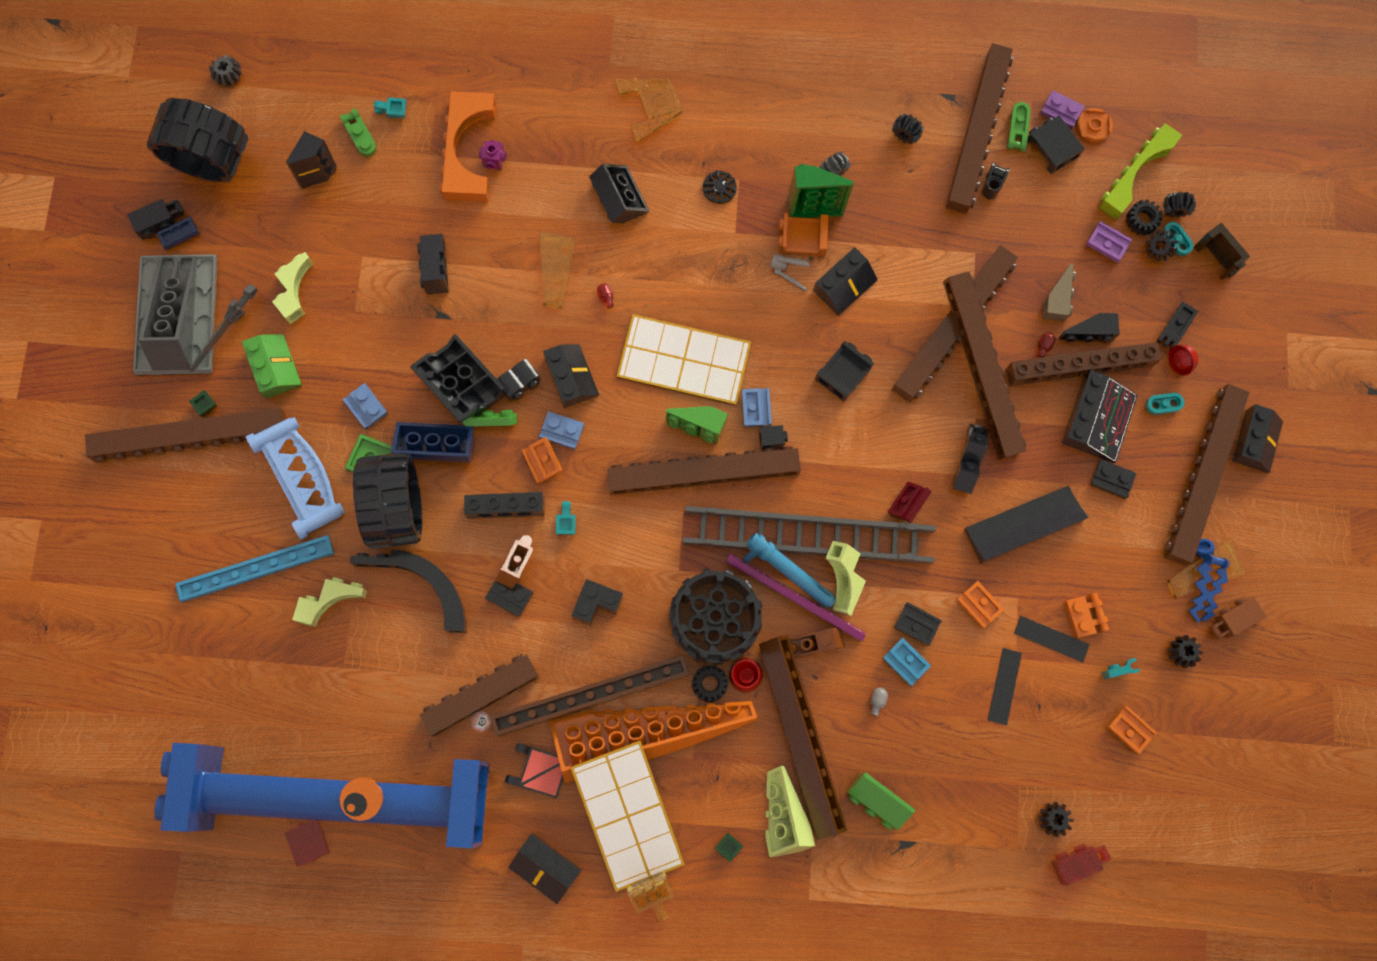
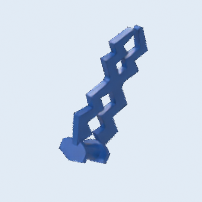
M1207 554L1204 556V563L1196 568L1203 577L1194 582L1201 595L1191 600L1196 606L1188 611L1198 623L1200 619L1196 612L1201 609L1207 613L1201 618V621L1204 622L1215 616L1212 610L1218 608L1213 597L1223 591L1220 585L1228 582L1226 568L1229 567L1230 562L1226 558L1222 559ZM1211 564L1219 565L1220 567L1215 570L1220 578L1212 581L1213 578L1208 573L1213 570L1210 567ZM1212 581L1211 585L1214 589L1208 591L1205 584ZM1207 601L1209 605L1204 607L1202 602Z

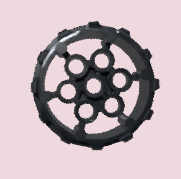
M168 98L159 107L147 141V147L157 159L180 172L211 182H230L237 172L248 141V135L245 133V128L232 119V117L211 106L185 98Z
M403 452L360 457L357 459L353 470V498L357 524L365 546L371 549L420 542L423 528L422 501L417 471L411 455Z
M708 568L690 579L686 578L682 582L681 587L671 601L669 626L678 648H682L692 657V660L722 665L736 658L739 659L753 645L761 631V610L763 606L761 600H758L753 592L752 584L748 580L744 582L733 575L732 570L726 569L725 572L711 571ZM714 583L715 588L710 591L708 598L702 595L695 597L691 595V591L695 588ZM722 584L736 590L745 601L740 602L738 599H730L728 601L726 599L727 593L721 588ZM720 593L723 596V600L715 602L712 599V595ZM702 601L705 604V608L697 610L694 607V603ZM681 602H690L691 611L696 614L691 617L688 626L679 624L678 610ZM732 604L737 605L739 612L736 614L730 613L728 606ZM743 609H750V632H741L740 622L736 620L741 615ZM713 612L719 613L721 620L718 622L712 621L710 614ZM699 620L702 622L703 627L696 630L692 627V622ZM728 624H734L737 628V632L733 634L729 633L726 630V626ZM691 632L694 635L705 634L704 640L710 646L709 650L706 651L695 646L687 639L686 633ZM716 632L719 635V639L715 642L710 641L708 634ZM723 636L729 639L736 637L740 639V645L728 651L717 652L715 647L720 644Z

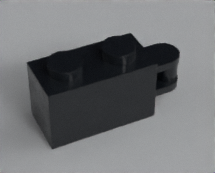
M160 199L127 215L135 233L144 240L152 238L156 232L175 224L174 219L184 215V210L179 200L165 203L163 199Z

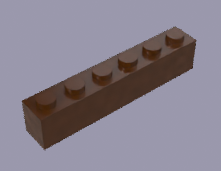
M520 654L512 659L511 664L507 666L502 664L495 668V673L489 676L484 674L477 678V683L471 686L470 684L464 685L459 689L460 692L454 696L449 694L441 699L442 702L438 705L431 704L423 709L424 712L420 716L430 735L435 737L539 678L529 657Z

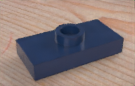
M191 217L156 232L165 250L200 234Z

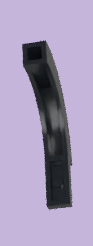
M392 549L390 557H388V554L381 553L377 554L376 557L369 556L368 553H357V556H351L350 564L354 567L397 568L421 576L432 585L440 598L444 611V631L447 633H467L466 614L459 593L448 577L430 561L410 552Z

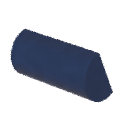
M396 422L391 454L404 452L411 455L413 460L471 463L474 451L473 426Z

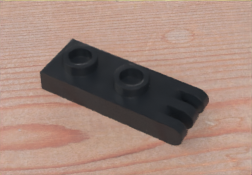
M1181 302L1156 341L1160 343L1165 338L1163 346L1167 347L1171 342L1170 350L1179 343L1199 311L1185 302Z

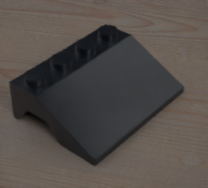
M456 334L451 337L447 345L436 353H428L410 366L414 373L459 423L489 409L504 398L505 388Z

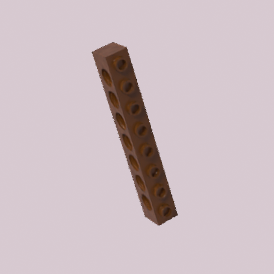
M1158 342L1014 361L1006 368L1009 386L1081 377L1085 376L1090 370L1103 374L1154 367L1162 359Z

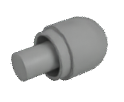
M876 688L873 691L870 699V704L873 705L871 714L878 716L880 708H884L886 705L888 693L885 689Z

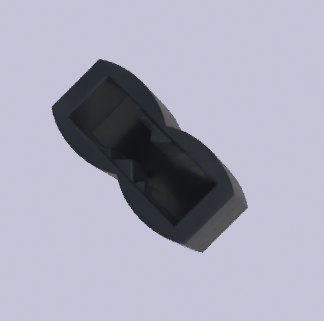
M524 359L512 369L499 376L497 380L505 388L504 395L511 402L522 398L526 390L536 388L539 385L540 375L529 361Z

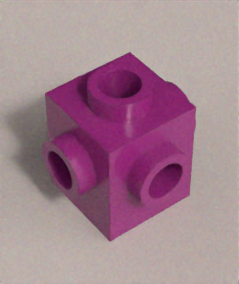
M495 140L484 141L483 147H480L479 158L482 159L483 167L502 170L503 162L506 161V151H504L502 143Z

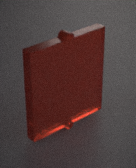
M318 820L310 821L304 825L299 824V827L285 832L296 866L309 861L314 862L316 858L330 853Z

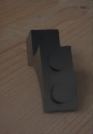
M970 424L968 427L964 450L953 480V489L972 494L979 477L980 464L988 447V429L982 425Z

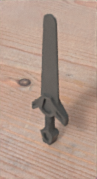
M249 284L244 289V294L239 302L235 299L232 300L223 322L191 364L190 372H193L228 327L245 314L246 311L242 310V308L249 299L254 298L258 291L256 287Z

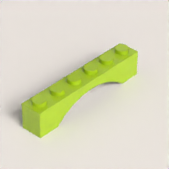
M1164 123L1161 129L1157 127L1151 134L1153 139L1151 141L1147 139L1140 148L1143 152L1141 154L1137 152L1131 160L1132 166L1127 165L1122 171L1121 175L1123 177L1121 180L1117 178L1111 185V188H1113L1111 193L1107 191L1101 198L1103 203L1099 208L1117 220L1133 200V181L1139 168L1149 161L1167 156L1183 135L1166 123Z

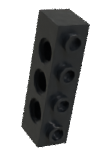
M543 492L464 495V514L467 519L545 516Z

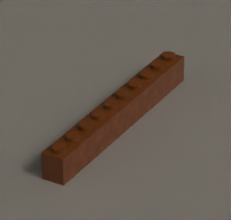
M992 43L988 51L945 208L966 214L969 208L974 206L976 198L973 195L974 192L978 191L980 181H977L978 176H982L984 170L982 161L987 158L989 150L986 147L987 144L990 145L993 134L990 132L991 129L995 128L997 118H994L995 113H999L1001 107L999 99L1003 97L1006 88L1003 87V84L1007 82L1010 74L1007 69L1011 67L1014 59L1011 56L1012 48Z
M1002 245L997 248L974 279L975 290L981 300L982 312L986 308L984 305L986 300L991 301L997 293L994 291L996 287L1001 288L1007 280L1005 275L1007 273L1011 274L1017 266L1015 262L1018 257ZM950 310L891 389L909 403L913 398L917 400L923 392L920 388L923 384H929L934 377L931 375L934 370L938 371L944 364V361H942L944 356L949 357L955 349L953 344L961 341L952 310Z
M970 271L949 276L943 281V285L998 460L1026 451V442L1020 433V423L1014 414V404L1010 401L1008 395L1009 388L1003 379V369L997 360V350L993 347L991 341L992 334L986 325V315L982 312L980 306L981 300L975 290L974 278L971 276Z
M1227 384L1217 391L1215 397L1217 402L1210 411L1212 416L1205 426L1204 431L1206 434L1200 441L1199 455L1193 461L1195 467L1188 476L1187 482H1189V485L1182 494V505L1176 511L1177 520L1170 529L1172 535L1165 544L1164 551L1166 553L1164 558L1184 566L1193 563L1250 392L1231 384Z
M281 408L85 434L86 457L95 463H104L108 459L125 460L126 457L130 456L141 458L145 457V454L151 453L162 455L166 451L183 452L185 451L184 449L192 448L199 450L203 449L204 446L210 445L212 447H221L224 443L241 444L247 440V435L251 433L255 435L286 420V416Z
M792 446L781 448V450L774 451L773 448H769L758 453L750 450L739 455L731 452L720 457L713 454L698 459L696 456L689 457L683 461L670 459L664 463H660V461H651L645 465L632 463L627 467L613 465L607 469L610 495L793 476L800 474L801 466L798 448L793 449Z
M788 635L759 643L760 654L764 660L766 674L770 680L777 710L782 720L783 731L788 740L789 751L793 757L795 771L799 777L801 791L805 797L807 811L810 814L816 838L818 840L847 831L789 637Z
M678 656L492 715L490 718L494 733L497 737L688 677L689 672L684 656Z

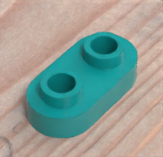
M1170 222L1163 228L1162 234L1167 230L1169 236V231H1171L1175 235L1172 240H1178L1177 244L1172 245L1178 248V251H1174L1177 255L1186 256L1193 250V242L1180 224Z
M1178 393L1153 395L1146 401L1145 408L1152 415L1175 413L1184 407L1185 401ZM1170 401L1174 402L1175 406H1172ZM1152 404H1155L1157 409L1153 408Z

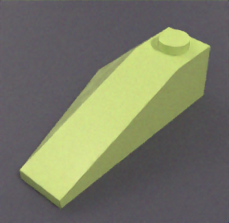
M780 766L768 771L766 797L769 799V811H766L768 830H765V838L769 857L797 853L814 847L815 843L810 823L785 767Z

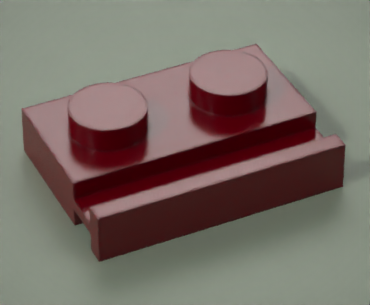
M907 482L888 510V513L892 517L912 523L931 494V491L927 487L923 488L920 485Z

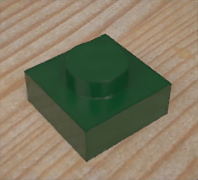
M205 390L189 400L201 417L217 407V404Z
M729 833L715 847L729 862L743 848Z

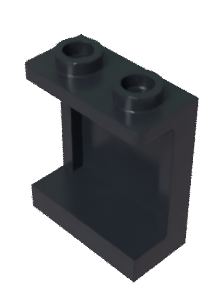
M1060 115L1054 119L1052 117L1049 118L1041 127L1036 126L1029 131L1027 142L1033 141L1048 161L1049 166L1047 170L1050 174L1079 158L1085 149Z
M844 341L827 364L816 374L815 380L845 402L871 370L874 363L868 355L861 354L855 345Z

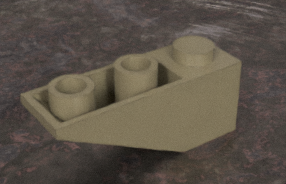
M1071 263L1044 300L1042 319L1064 322L1071 316L1073 305L1070 304L1074 295L1072 282L1076 274L1073 271L1074 264Z

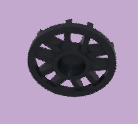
M716 170L709 173L703 182L704 195L711 202L718 204L726 203L736 194V181L729 172ZM714 192L713 197H711L708 193ZM716 194L720 195V200L715 199ZM724 194L728 198L722 200V195Z

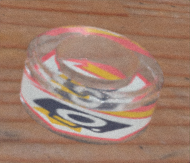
M478 711L471 717V726L476 731H486L491 725L490 715L484 711Z

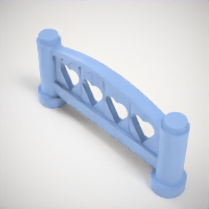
M295 417L255 435L251 433L246 436V439L254 453L263 451L298 517V520L292 522V526L301 540L307 537L308 533L341 517L345 511L340 503L336 504L334 502L327 473L317 454L297 432L300 426ZM287 439H292L294 442L293 446L297 448V453L284 454L279 453ZM297 456L302 457V463L306 465V470L303 472L288 470ZM306 473L311 474V480L316 484L312 489L297 487ZM316 490L320 491V497L324 499L325 503L322 506L306 505L312 493Z

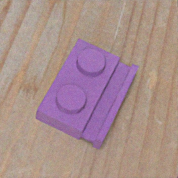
M1052 90L1040 114L1047 118L1052 117L1053 119L1060 115L1069 129L1072 130L1084 105Z
M1100 221L1086 245L1118 263L1132 239Z

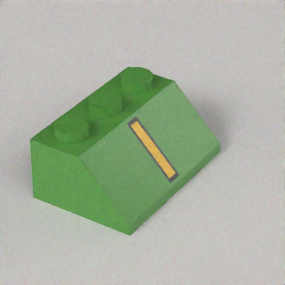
M283 334L258 335L242 341L259 392L265 399L302 386Z

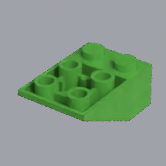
M711 406L671 408L666 410L665 422L674 429L679 427L685 430V433L690 436L697 435L709 444H717L726 425L728 414Z

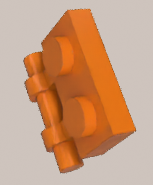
M1097 593L1090 594L1092 601L1090 603H1087L1085 596L1064 601L1076 639L1096 634V625H1100L1101 632L1109 630L1107 624L1109 621L1102 609L1103 602L1102 599L1099 600ZM1094 608L1097 619L1094 620L1089 610Z

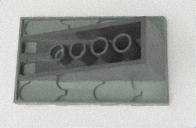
M216 254L140 256L133 367L135 375L212 374L214 346L193 372H190L189 368L215 331L214 319L218 270Z

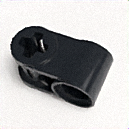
M992 162L982 189L985 198L994 199L997 197L1010 168L1005 169Z

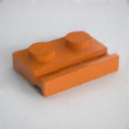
M544 437L529 445L526 449L521 450L537 484H541L543 481L563 472L548 438Z
M976 581L956 599L982 629L1004 611V608L979 581Z
M1124 706L1107 726L1113 734L1136 754H1140L1152 740L1153 736L1157 734L1153 728L1128 706Z

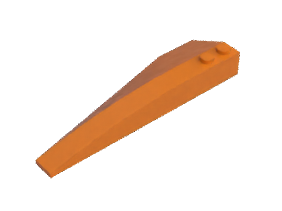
M752 701L728 702L725 705L710 703L707 706H695V704L687 705V707H677V705L644 707L639 710H633V708H625V710L621 711L605 709L603 712L587 710L550 720L549 722L564 783L566 784L575 781L570 767L632 743L641 741L646 758L650 760L717 737L754 722L758 718Z

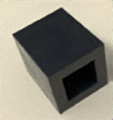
M783 425L760 427L759 439L761 450L769 448L781 449L784 447L785 442H788L787 431L783 430Z

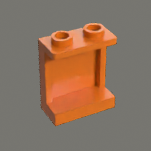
M784 213L783 219L779 220V230H782V236H779L778 247H781V254L825 256L828 240V215L821 214L820 219L788 217V213Z

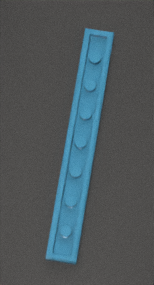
M326 535L177 582L175 586L179 601L183 603L325 558L335 553L330 536Z

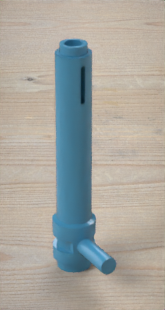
M754 533L749 538L746 545L749 547L750 552L744 556L746 562H750L758 556L763 561L766 560L823 607L830 608L834 604L836 599L831 592L778 551L772 542H767L762 534Z

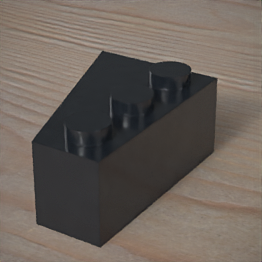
M443 234L420 236V243H417L418 253L420 254L421 289L424 288L427 295L449 293L446 248Z

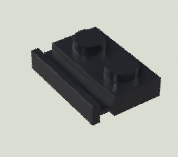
M1100 459L1090 485L1127 499L1137 473Z
M494 581L485 599L520 618L534 592L518 583L511 589Z
M906 602L893 628L930 646L942 620Z

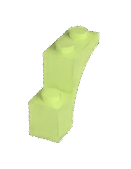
M306 252L295 256L293 261L281 266L275 273V276L287 291L277 295L272 302L289 324H292L305 314L299 302V285L306 271L314 265Z
M833 541L825 558L832 565L837 581L836 601L832 610L852 616L866 580L853 572L860 553L846 543Z
M339 578L325 579L319 601L318 598L306 595V598L299 597L292 620L316 627L320 617L330 606L348 598L365 599L368 591L362 588L363 585L351 582V585L344 584V580Z

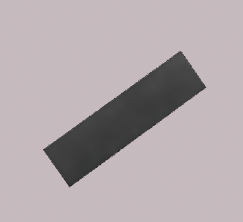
M1020 616L1014 632L1019 636L1081 662H1084L1090 645L1023 616Z
M1003 648L988 716L989 721L1004 725L1008 723L1022 656L1020 652Z

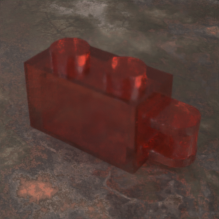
M1080 844L1073 848L1074 851L1071 853L1062 852L1055 856L1056 859L1051 861L1061 885L1068 886L1104 870L1101 864L1109 861L1111 857L1105 845L1094 848L1093 846ZM1098 852H1099L1100 855H1101V858H1100V859L1098 858V856H1097V854H1096V853H1098Z

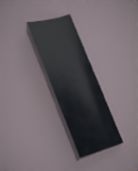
M1068 485L966 527L965 532L980 564L1083 522L1089 517L1076 500Z

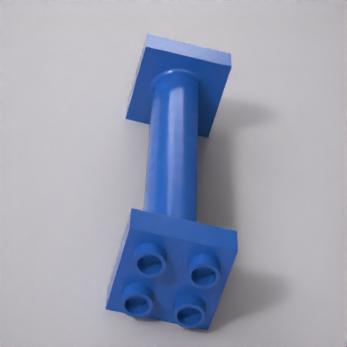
M173 743L172 752L166 751L162 757L161 775L162 777H168L166 795L160 794L156 800L154 815L156 820L162 821L161 830L192 832L213 830L216 814L448 828L446 847L475 848L482 846L489 763L454 759L451 787L375 782L381 787L383 792L382 807L372 818L358 821L345 815L340 805L341 791L350 781L221 773L224 747L202 744Z

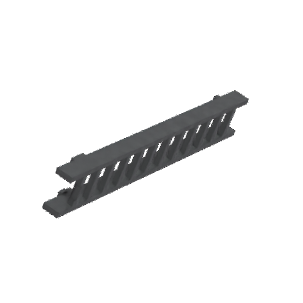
M685 507V514L702 515L700 539L683 537V545L749 550V547L746 545L747 542H743L745 519L759 520L758 535H763L764 520L778 521L777 545H775V548L781 553L827 556L829 549L820 548L821 525H834V541L840 542L841 526L854 527L853 548L860 553L859 559L933 564L935 562V557L916 556L918 551L917 532L934 533L936 526L716 509L711 507ZM706 516L721 517L719 540L705 539ZM726 517L740 518L738 542L724 541ZM783 522L797 523L796 546L782 545ZM802 523L816 524L815 548L801 547ZM860 528L873 529L872 552L859 551ZM879 529L892 530L891 554L878 553ZM898 531L911 532V553L897 554Z

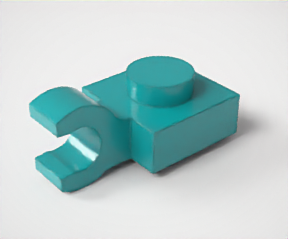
M388 97L387 102L374 101L375 113L383 114L386 112L387 117L405 119L406 99Z
M562 501V515H556V535H576V515H570V501Z
M1128 659L1123 667H1120L1119 664L1107 666L1108 670L1102 672L1104 680L1124 674L1138 673L1140 669L1131 668V663L1137 661V659Z

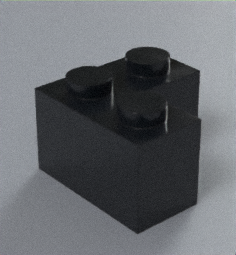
M586 579L571 616L573 619L591 626L598 608L617 614L623 599V593Z

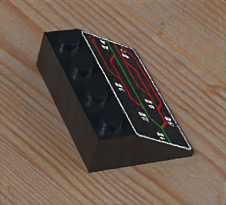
M1090 370L1083 377L1062 444L1116 463L1138 395L1109 376Z

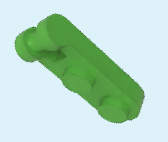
M1018 102L1012 108L1006 148L1011 150L1017 148L1019 151L1025 152L1031 110L1029 105L1024 102ZM1015 137L1021 138L1020 142L1015 141Z
M352 109L351 113L346 115H340V119L359 153L364 157L375 154L376 144L357 109ZM355 119L356 122L350 125L349 121Z
M486 410L462 422L465 426H509L517 423V414L513 413L512 410H503L502 412L495 413L492 410Z

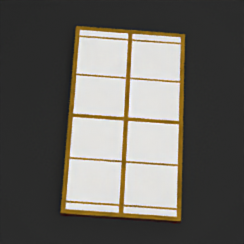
M632 314L616 378L737 405L749 350L752 346L751 341Z
M640 740L570 766L615 892L685 865Z

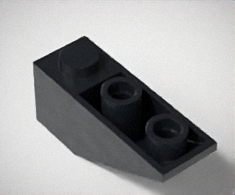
M1099 313L1063 331L1059 336V340H1065L1066 342H1074L1076 340H1083L1084 342H1093L1095 340H1102L1104 343L1112 342L1120 335L1118 313Z

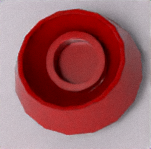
M1174 345L1168 352L1169 364L1179 375L1188 376L1198 365L1197 353L1191 346Z
M751 658L736 660L729 670V680L732 686L742 692H751L757 689L763 679V670L760 664Z

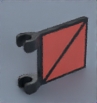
M518 743L516 751L528 755L521 778L507 775L505 782L557 798L563 780L558 755Z

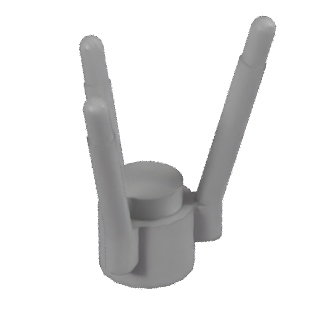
M775 254L771 263V268L775 269L774 273L784 277L802 290L807 291L806 287L783 273L782 270H786L788 263L808 267V261Z

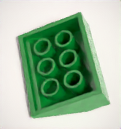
M807 164L795 166L787 198L789 217L820 218L821 214L828 215V217L843 216L854 185L853 181L816 166H808Z

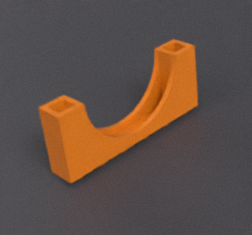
M451 91L450 98H447L449 115L445 116L447 131H444V142H446V148L442 150V158L445 161L444 165H441L443 182L439 184V191L443 194L444 200L488 202L490 186L488 177L479 176L466 170L456 157V147L460 136L469 126L481 120L495 119L494 93Z

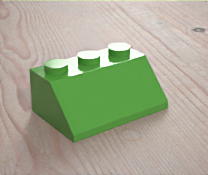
M866 772L859 773L846 791L851 802L857 806L859 804L863 805L868 815L873 818L879 817L882 820L881 824L890 831L892 828L899 830L916 811Z

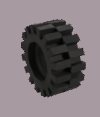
M1147 199L1145 202L1143 200L1136 202L1126 215L1128 217L1126 223L1129 222L1128 228L1132 227V232L1136 230L1137 235H1140L1142 232V236L1154 232L1163 219V215H1161L1163 213L1162 210L1158 211L1160 206L1157 205L1155 207V202L1149 203ZM1140 212L1146 213L1150 217V222H1142L1138 214Z
M713 665L703 666L695 673L692 680V688L699 699L706 702H714L726 693L728 678L725 672L719 669L720 667ZM713 676L716 678L718 686L714 691H707L703 688L702 681L705 677Z

